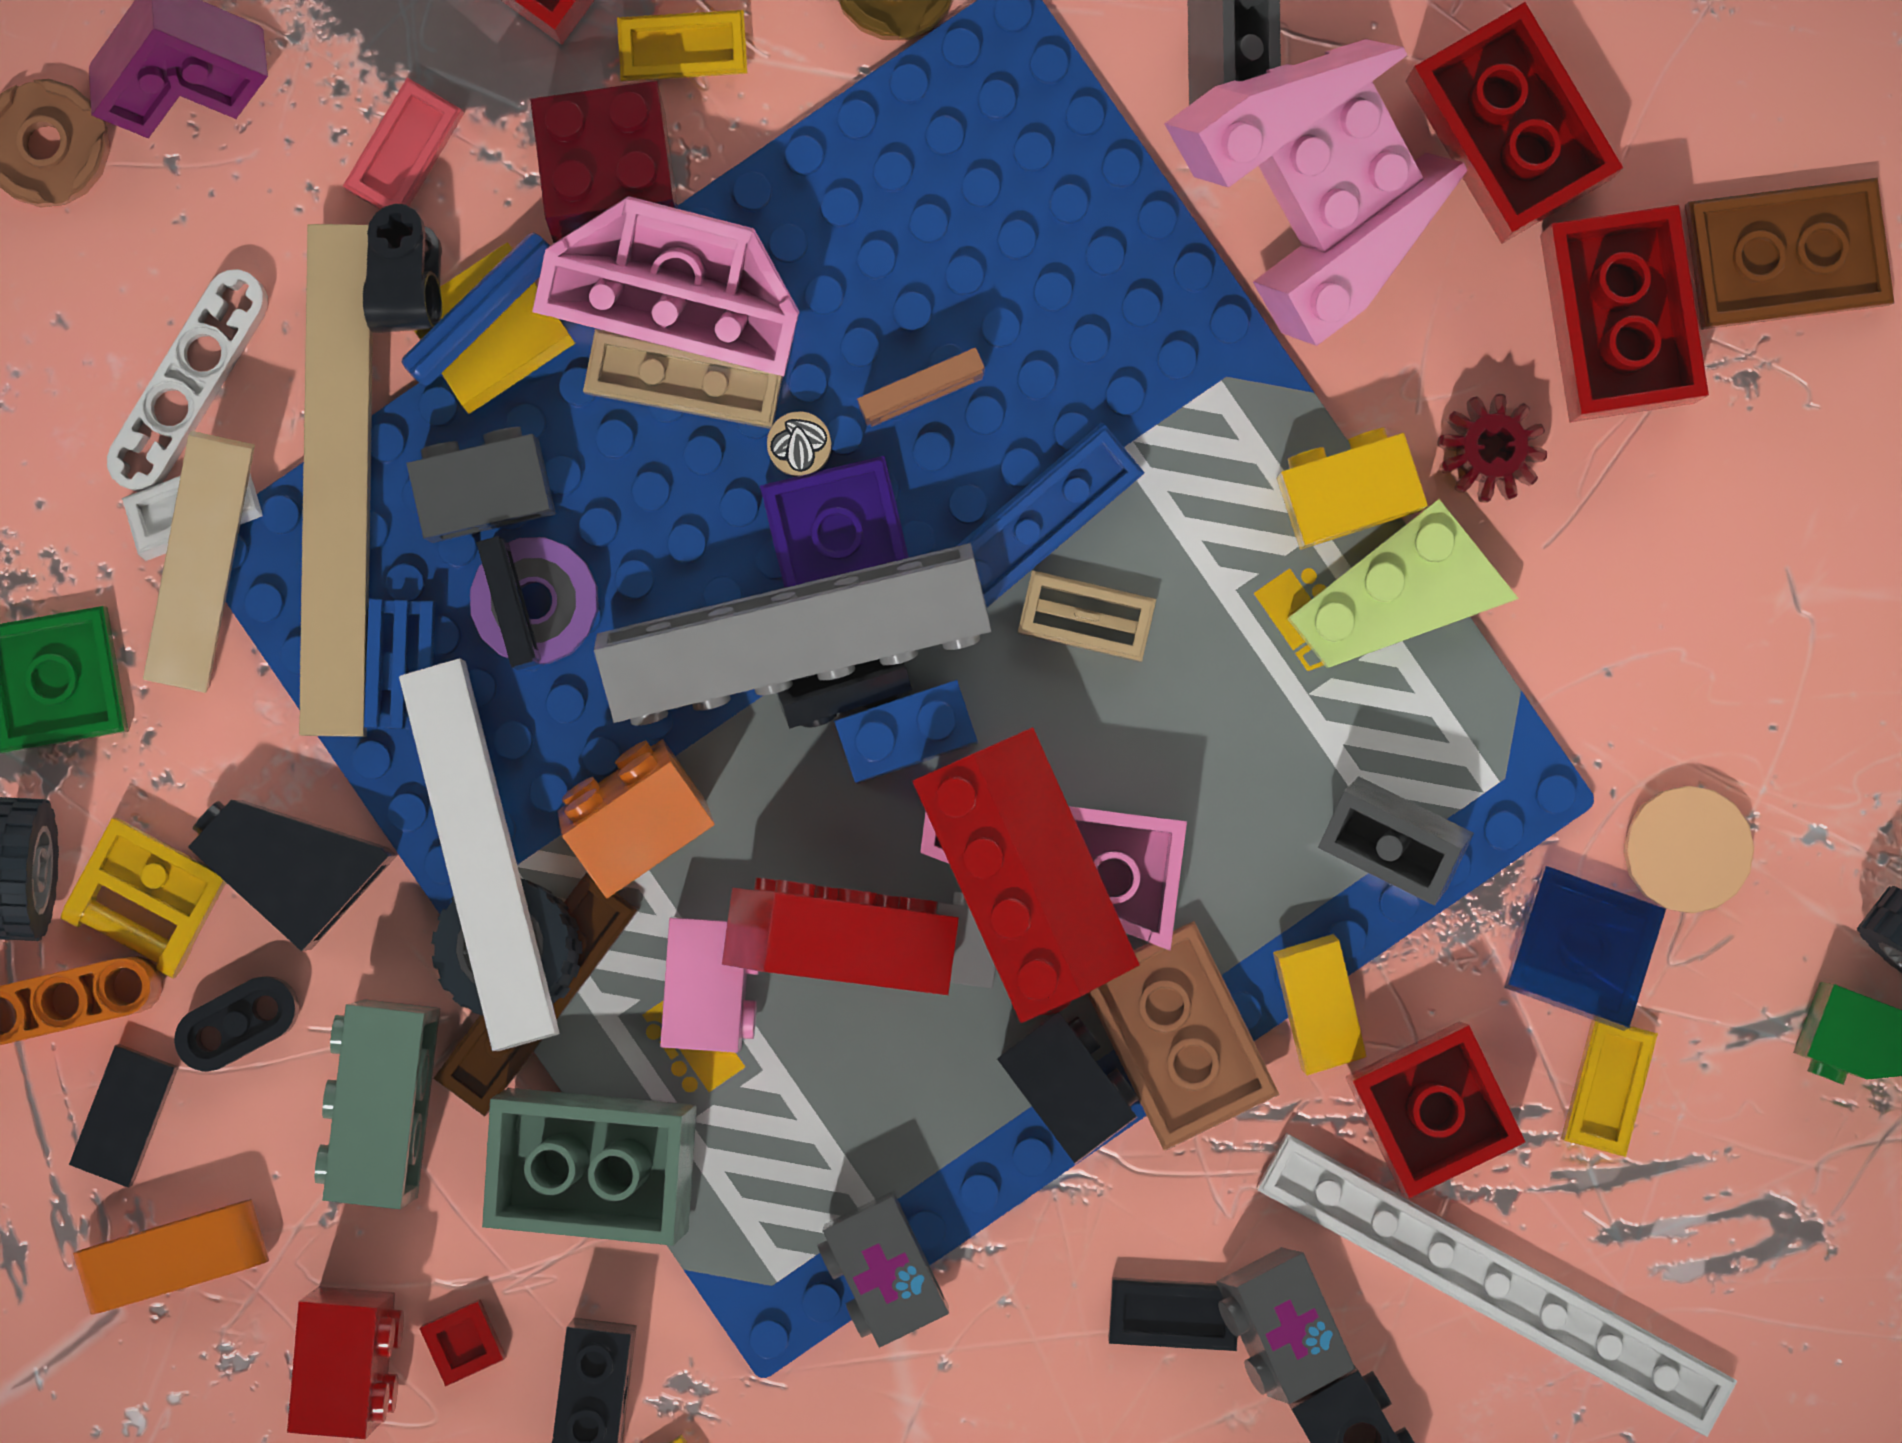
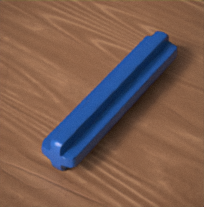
M534 232L528 234L403 356L401 362L408 373L424 386L431 384L540 277L545 250L550 245Z

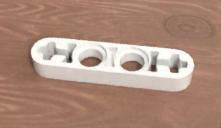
M239 269L226 270L218 274L203 293L110 446L107 455V469L112 479L120 486L139 492L160 484L167 478L187 444L188 434L191 431H195L267 311V292L264 286L250 273ZM243 284H247L249 287L245 295L253 303L247 312L242 309H236L227 321V326L238 330L231 341L221 330L204 324L210 313L221 322L229 308L227 301L222 298L225 290L230 288L238 291ZM209 336L215 338L221 347L219 363L209 371L199 372L194 370L188 361L187 352L189 346L200 337ZM167 391H179L185 395L188 401L186 417L181 423L174 426L162 425L155 415L154 406L156 401ZM144 422L154 432L172 438L167 448L154 441L146 456V459L153 464L152 471L148 475L137 472L130 479L127 475L130 472L131 466L123 461L129 450L140 453L150 437L138 433Z

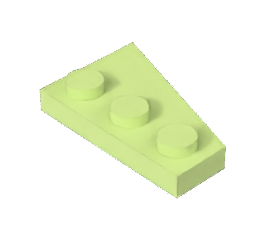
M1438 499L1291 615L1288 621L1326 668H1330L1519 598L1441 500Z

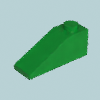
M1820 982L1793 1053L1811 1060L1807 1069L1808 1072L1844 1085L1848 1074L1867 1080L1902 1076V1010L1841 986Z

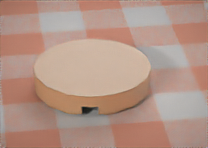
M1683 786L1659 792L1639 807L1632 818L1633 821L1629 826L1628 835L1625 837L1623 853L1628 875L1643 896L1665 909L1693 914L1718 908L1739 892L1751 872L1754 844L1749 823L1733 802L1714 790Z

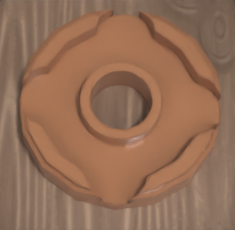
M49 78L33 80L34 82H28L21 86L15 85L0 94V188L15 200L40 208L66 205L87 194L103 175L110 152L108 127L105 121L91 116V100L72 85ZM50 126L56 128L60 135L58 151L48 159L39 160L33 158L28 146L30 136L41 127Z

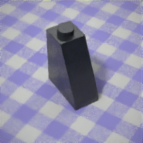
M230 800L226 806L220 801L215 802L194 824L192 829L199 835L188 846L194 854L300 951L312 950L397 857L389 847L244 800Z

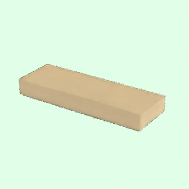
M595 329L583 392L598 397L771 429L774 424L783 376Z

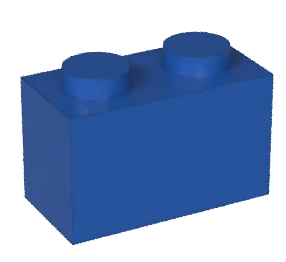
M957 680L834 721L856 784L978 744Z

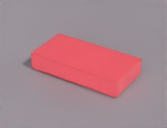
M407 77L343 184V187L379 210L392 204L410 206L463 117V110Z

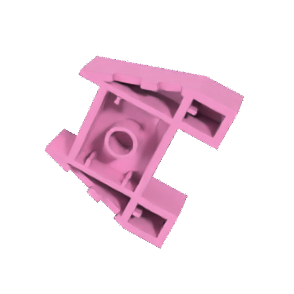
M1364 39L1326 51L1325 55L1295 65L1285 64L1266 70L1267 74L1245 81L1234 80L1218 85L1164 123L1195 178L1229 188L1257 166L1260 168L1298 237L1301 246L1254 280L1253 283L1280 332L1315 346L1319 345L1369 306L1468 171L1464 162L1430 153H1424L1414 161L1374 86L1373 80L1407 56L1404 47Z

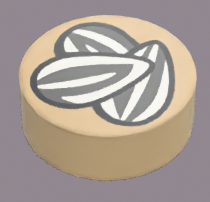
M788 413L780 417L769 431L767 438L769 456L774 465L781 472L789 476L798 477L820 471L827 463L831 454L832 443L827 427L818 417L810 413Z

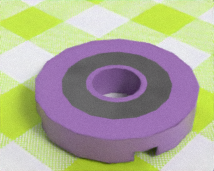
M545 537L518 538L509 542L521 588L531 583H541L550 590L552 595L550 611L539 619H530L541 657L539 664H551L573 654L589 635L599 612L597 584L588 565L566 545ZM481 564L470 589L471 617L480 637L499 655L508 658L484 568Z

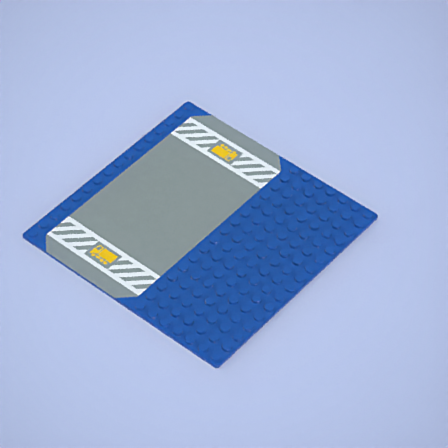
M976 0L680 203L678 209L755 229L799 310L785 375L782 378L774 423L788 413L807 412L818 417L825 424L831 437L832 448L827 463L820 471L885 456L909 558L956 547L1100 423L1105 424L1145 473L1032 570L1156 599L1142 662L1017 634L1032 573L1031 570L987 607L992 632L980 634L979 642L956 650H945L942 644L918 649V655L915 658L904 662L912 690L898 694L895 700L957 680L978 744L856 784L834 721L872 708L861 706L838 713L831 722L822 726L807 728L800 725L789 729L777 694L757 695L755 689L732 694L730 695L731 700L728 703L713 709L694 710L693 705L690 704L667 710L668 716L654 723L636 726L631 724L630 719L614 723L594 653L597 633L784 588L760 485L794 477L781 472L772 462L767 449V438L770 429L585 394L583 389L594 332L597 328L562 319L560 321L575 344L472 413H467L443 375L440 374L431 384L426 386L421 383L416 384L372 415L369 599L436 602L433 666L459 658L466 661L520 878L550 890L552 895L565 902L587 871L561 835L558 810L565 806L562 797L577 784L590 777H594L597 783L618 770L619 768L615 761L627 750L642 741H647L650 746H653L663 739L708 804L715 823L713 827L616 892L639 909V911L557 1020L560 1034L544 1038L534 1053L560 1091L564 1093L697 1105L689 1230L674 1246L667 1245V1247L754 1374L761 1378L772 1376L852 1320L845 1303L855 1297L844 1275L835 1280L832 1278L817 1246L827 1240L822 1231L824 1224L894 1191L931 1266L1076 1165L997 1060L998 1057L1055 1014L1039 1015L1020 1023L996 968L993 989L950 983L949 996L759 971L758 975L747 974L745 1000L757 1002L754 1039H742L741 1051L735 1053L660 1047L669 918L681 917L728 921L732 887L754 890L755 877L938 901L936 913L938 914L940 902L952 904L954 892L962 891L950 864L920 853L926 811L912 781L1033 727L1068 806L1187 821L1173 931L1195 921L1253 1041H1256L1288 1018L1273 952L1334 934L1340 941L1347 975L1350 976L1584 814L1594 804L1593 793L1471 617L1330 668H1326L1288 621L1291 615L1406 524L1402 518L1303 550L1299 549L1276 478L1282 471L1290 469L1287 461L1289 457L1319 447H1324L1326 456L1329 457L1350 450L1349 442L1042 0ZM976 347L985 367L982 380L873 427L871 425L867 426L857 398ZM511 427H520L522 436L533 434L539 440L555 507V515L431 543L423 538L406 464L421 460V449L453 441L458 442L460 450L485 445L484 434ZM304 462L257 493L263 516L240 525L225 601L299 710ZM496 536L503 538L508 543L518 538L545 537L568 546L588 565L598 587L599 612L589 635L573 654L551 664H538L516 670L511 668L509 658L499 655L480 637L471 617L470 589L477 570L482 564L476 542ZM531 583L522 588L530 619H539L545 616L552 606L550 590L541 583ZM1041 587L1039 599L1137 622L1141 611ZM1035 612L1033 623L1128 645H1133L1135 636ZM385 614L381 715L389 716L394 614ZM420 615L408 616L406 674L415 672L418 669ZM405 703V716H409ZM367 728V737L318 736L438 913L440 914L442 909L446 910L452 903L451 898L454 895L412 729ZM1358 776L1474 833L1448 889L1435 906L1318 848L1343 792ZM1126 933L1133 950L1149 943ZM1088 994L1072 1000L1064 1010L1059 1012L1067 1024L1077 1016L1080 1018L1101 1046L1091 1056L1106 1075L1117 1068L1133 1089ZM1139 1100L1130 1106L1138 1118L1082 1160L1147 1116Z

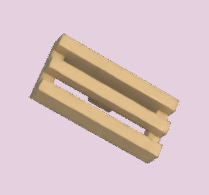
M1032 570L1017 634L1142 662L1156 599ZM1041 587L1141 610L1138 622L1039 599ZM1035 612L1135 635L1133 645L1033 623Z

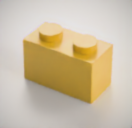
M1385 427L1349 438L1350 450L1329 457L1326 456L1324 447H1319L1287 458L1290 469L1282 471L1276 479L1300 550L1421 512L1428 506L1404 432L1387 437Z

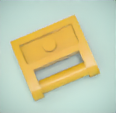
M112 818L61 913V919L77 928L85 924L158 963L156 970L174 979L184 967L192 951L193 944L224 889L226 882L209 866L119 818ZM102 885L176 924L177 927L170 940L96 901L97 895Z

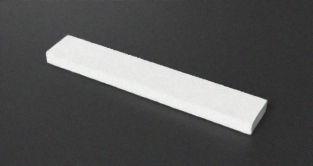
M459 658L401 675L399 679L492 1051H502L558 1035L560 1032L466 661Z

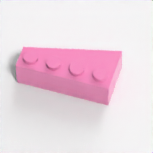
M1069 806L1125 933L1171 951L1187 821ZM925 813L920 853L949 864L929 817Z

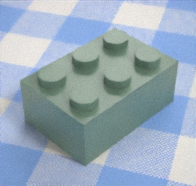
M363 999L346 1004L344 1015H335L331 1030L330 1052L332 1054H340L336 1080H327L322 1105L323 1118L332 1119L330 1140L328 1145L320 1144L318 1148L314 1174L315 1183L324 1184L322 1201L401 1210L418 1198L441 1008Z
M507 1088L490 1099L482 1228L674 1246L689 1230L697 1105Z

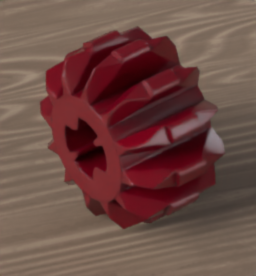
M1496 394L1490 403L1489 414L1483 401L1478 396L1470 398L1467 401V411L1470 419L1456 411L1450 413L1446 419L1450 427L1460 436L1445 434L1441 435L1437 440L1438 447L1444 450L1456 451V456L1448 458L1440 464L1442 473H1450L1461 467L1465 474L1456 482L1454 489L1462 494L1472 486L1474 481H1478L1477 496L1478 501L1481 503L1491 501L1495 482L1505 500L1508 501L1517 497V485L1514 478L1528 486L1533 485L1538 479L1535 471L1524 461L1538 463L1547 459L1546 450L1541 447L1529 446L1528 441L1544 434L1545 429L1543 425L1534 424L1524 430L1520 422L1530 411V407L1525 403L1515 408L1510 416L1505 415L1507 400L1504 394ZM1497 435L1505 443L1499 451L1506 452V458L1504 460L1503 458L1496 457L1491 462H1487L1479 454L1485 446L1478 445V439L1480 437L1481 439L1488 440L1492 436Z

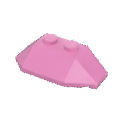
M629 196L545 250L532 311L783 377L786 372L799 317L797 306L754 228Z

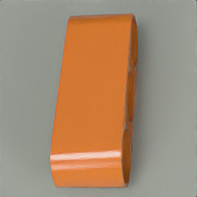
M135 956L116 958L1 985L0 998L8 1000L14 1006L16 1022L8 1033L0 1031V1045L148 1010L154 1006L161 996L163 990L162 975L160 971L156 970L157 966L150 960ZM124 968L136 972L142 982L141 994L132 1004L123 1001L115 991L116 977ZM61 983L71 985L79 996L77 1012L71 1018L61 1016L53 1005L54 991Z
M252 1199L103 1242L73 1253L91 1315L237 1273L269 1261Z

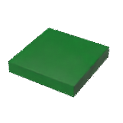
M99 606L0 624V753L5 754L129 732L108 607Z

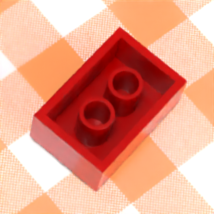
M1526 2L1415 65L1406 79L1407 85L1450 158L1464 162L1468 171L1462 178L1501 244L1611 181L1624 168Z
M1679 204L1552 223L1540 235L1569 423L1690 405L1709 396Z
M755 877L754 890L732 887L722 965L768 973L949 996L959 917L936 914L938 901Z

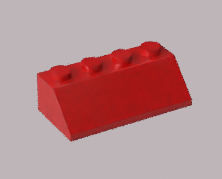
M1033 727L912 781L1020 1023L1077 999L1140 966Z

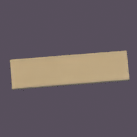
M191 431L188 434L143 680L206 693L209 688L255 444Z

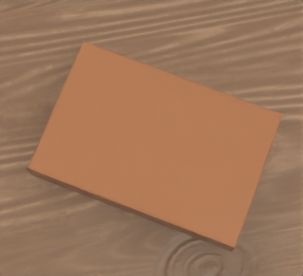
M1195 921L1173 931L1171 951L1152 943L1133 950L1140 966L1087 993L1135 1093L1140 1098L1139 1101L1164 1151L1280 1095Z

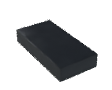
M499 536L476 542L511 668L520 670L538 665L541 657L510 545Z
M121 1044L115 1045L69 1165L128 1188L133 1186L179 1066Z
M1112 1277L1109 1344L1237 1351L1238 1337L1230 1332L1220 1314L1218 1303L1224 1299L1217 1283Z

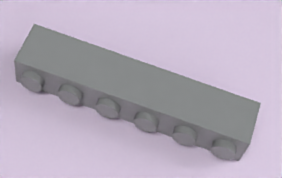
M969 543L597 633L594 653L613 722L616 723L630 719L632 725L638 726L662 720L668 716L667 710L690 704L693 705L694 710L713 709L728 703L731 700L730 695L755 689L757 695L775 694L790 688L793 685L792 680L817 674L819 680L841 678L854 672L856 664L880 659L882 665L903 663L915 658L918 655L917 650L939 644H942L945 650L965 648L979 642L980 634L992 631L972 546Z

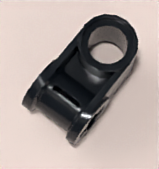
M403 204L385 206L375 213L369 222L367 231V272L363 286V310L367 326L373 333L430 330L442 317L440 289L441 241L433 230L424 225L419 214L411 207Z

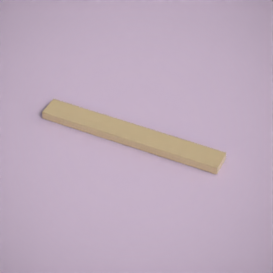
M307 224L299 736L367 737V728L364 727L369 609L373 332L368 328L364 316L363 286L367 272V231L369 225Z

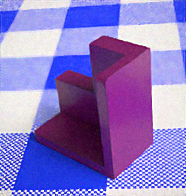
M134 0L89 65L91 116L149 139L176 100L181 96L237 119L268 77L263 28L258 24L202 0Z

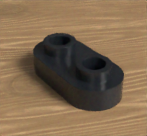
M262 976L246 981L194 1009L181 1019L174 1036L178 1056L187 1066L198 1071L209 1072L228 1066L291 1030L299 1014L297 995L287 982L277 977ZM263 996H270L277 1002L278 1012L271 1020L263 1019L258 1014L257 1003ZM207 1026L215 1027L221 1034V1044L216 1050L207 1049L201 1042V1033Z

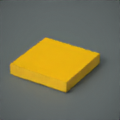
M508 242L440 286L442 296L441 319L512 250ZM535 282L441 373L468 414L575 344L560 319L532 312L538 287ZM415 330L414 332L421 340L430 330Z

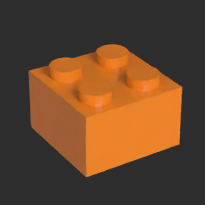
M663 739L653 746H650L647 741L636 744L615 761L619 768L599 783H597L594 777H590L577 784L562 797L565 806L558 810L561 835L606 899L715 825L705 798Z

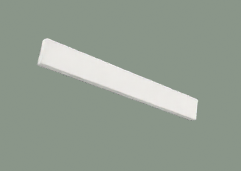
M1288 1133L1282 1139L1256 1187L1261 1193L1708 1437L1737 1383V1380Z

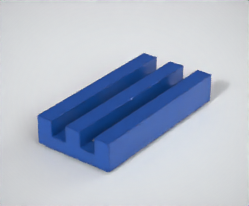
M369 599L364 727L412 729L409 716H405V699L399 676L406 674L408 616L420 615L417 671L432 667L434 663L436 602ZM385 614H394L390 716L381 715Z

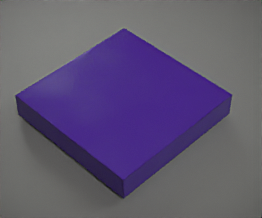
M885 456L760 485L784 588L909 558Z

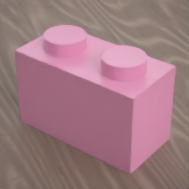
M681 917L669 918L660 1047L738 1053L742 1050V1039H754L757 1002L745 1000L747 974L758 975L759 971L722 965L727 921Z

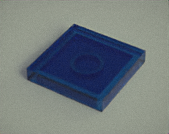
M1545 866L1540 872L1504 988L1625 1031L1630 1027L1666 908Z

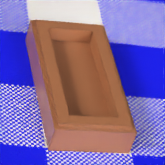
M975 347L857 398L858 405L867 426L871 425L873 427L982 380L985 367Z

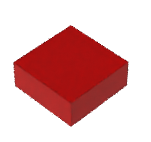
M481 1299L423 1324L419 1328L445 1387L503 1361L507 1357Z

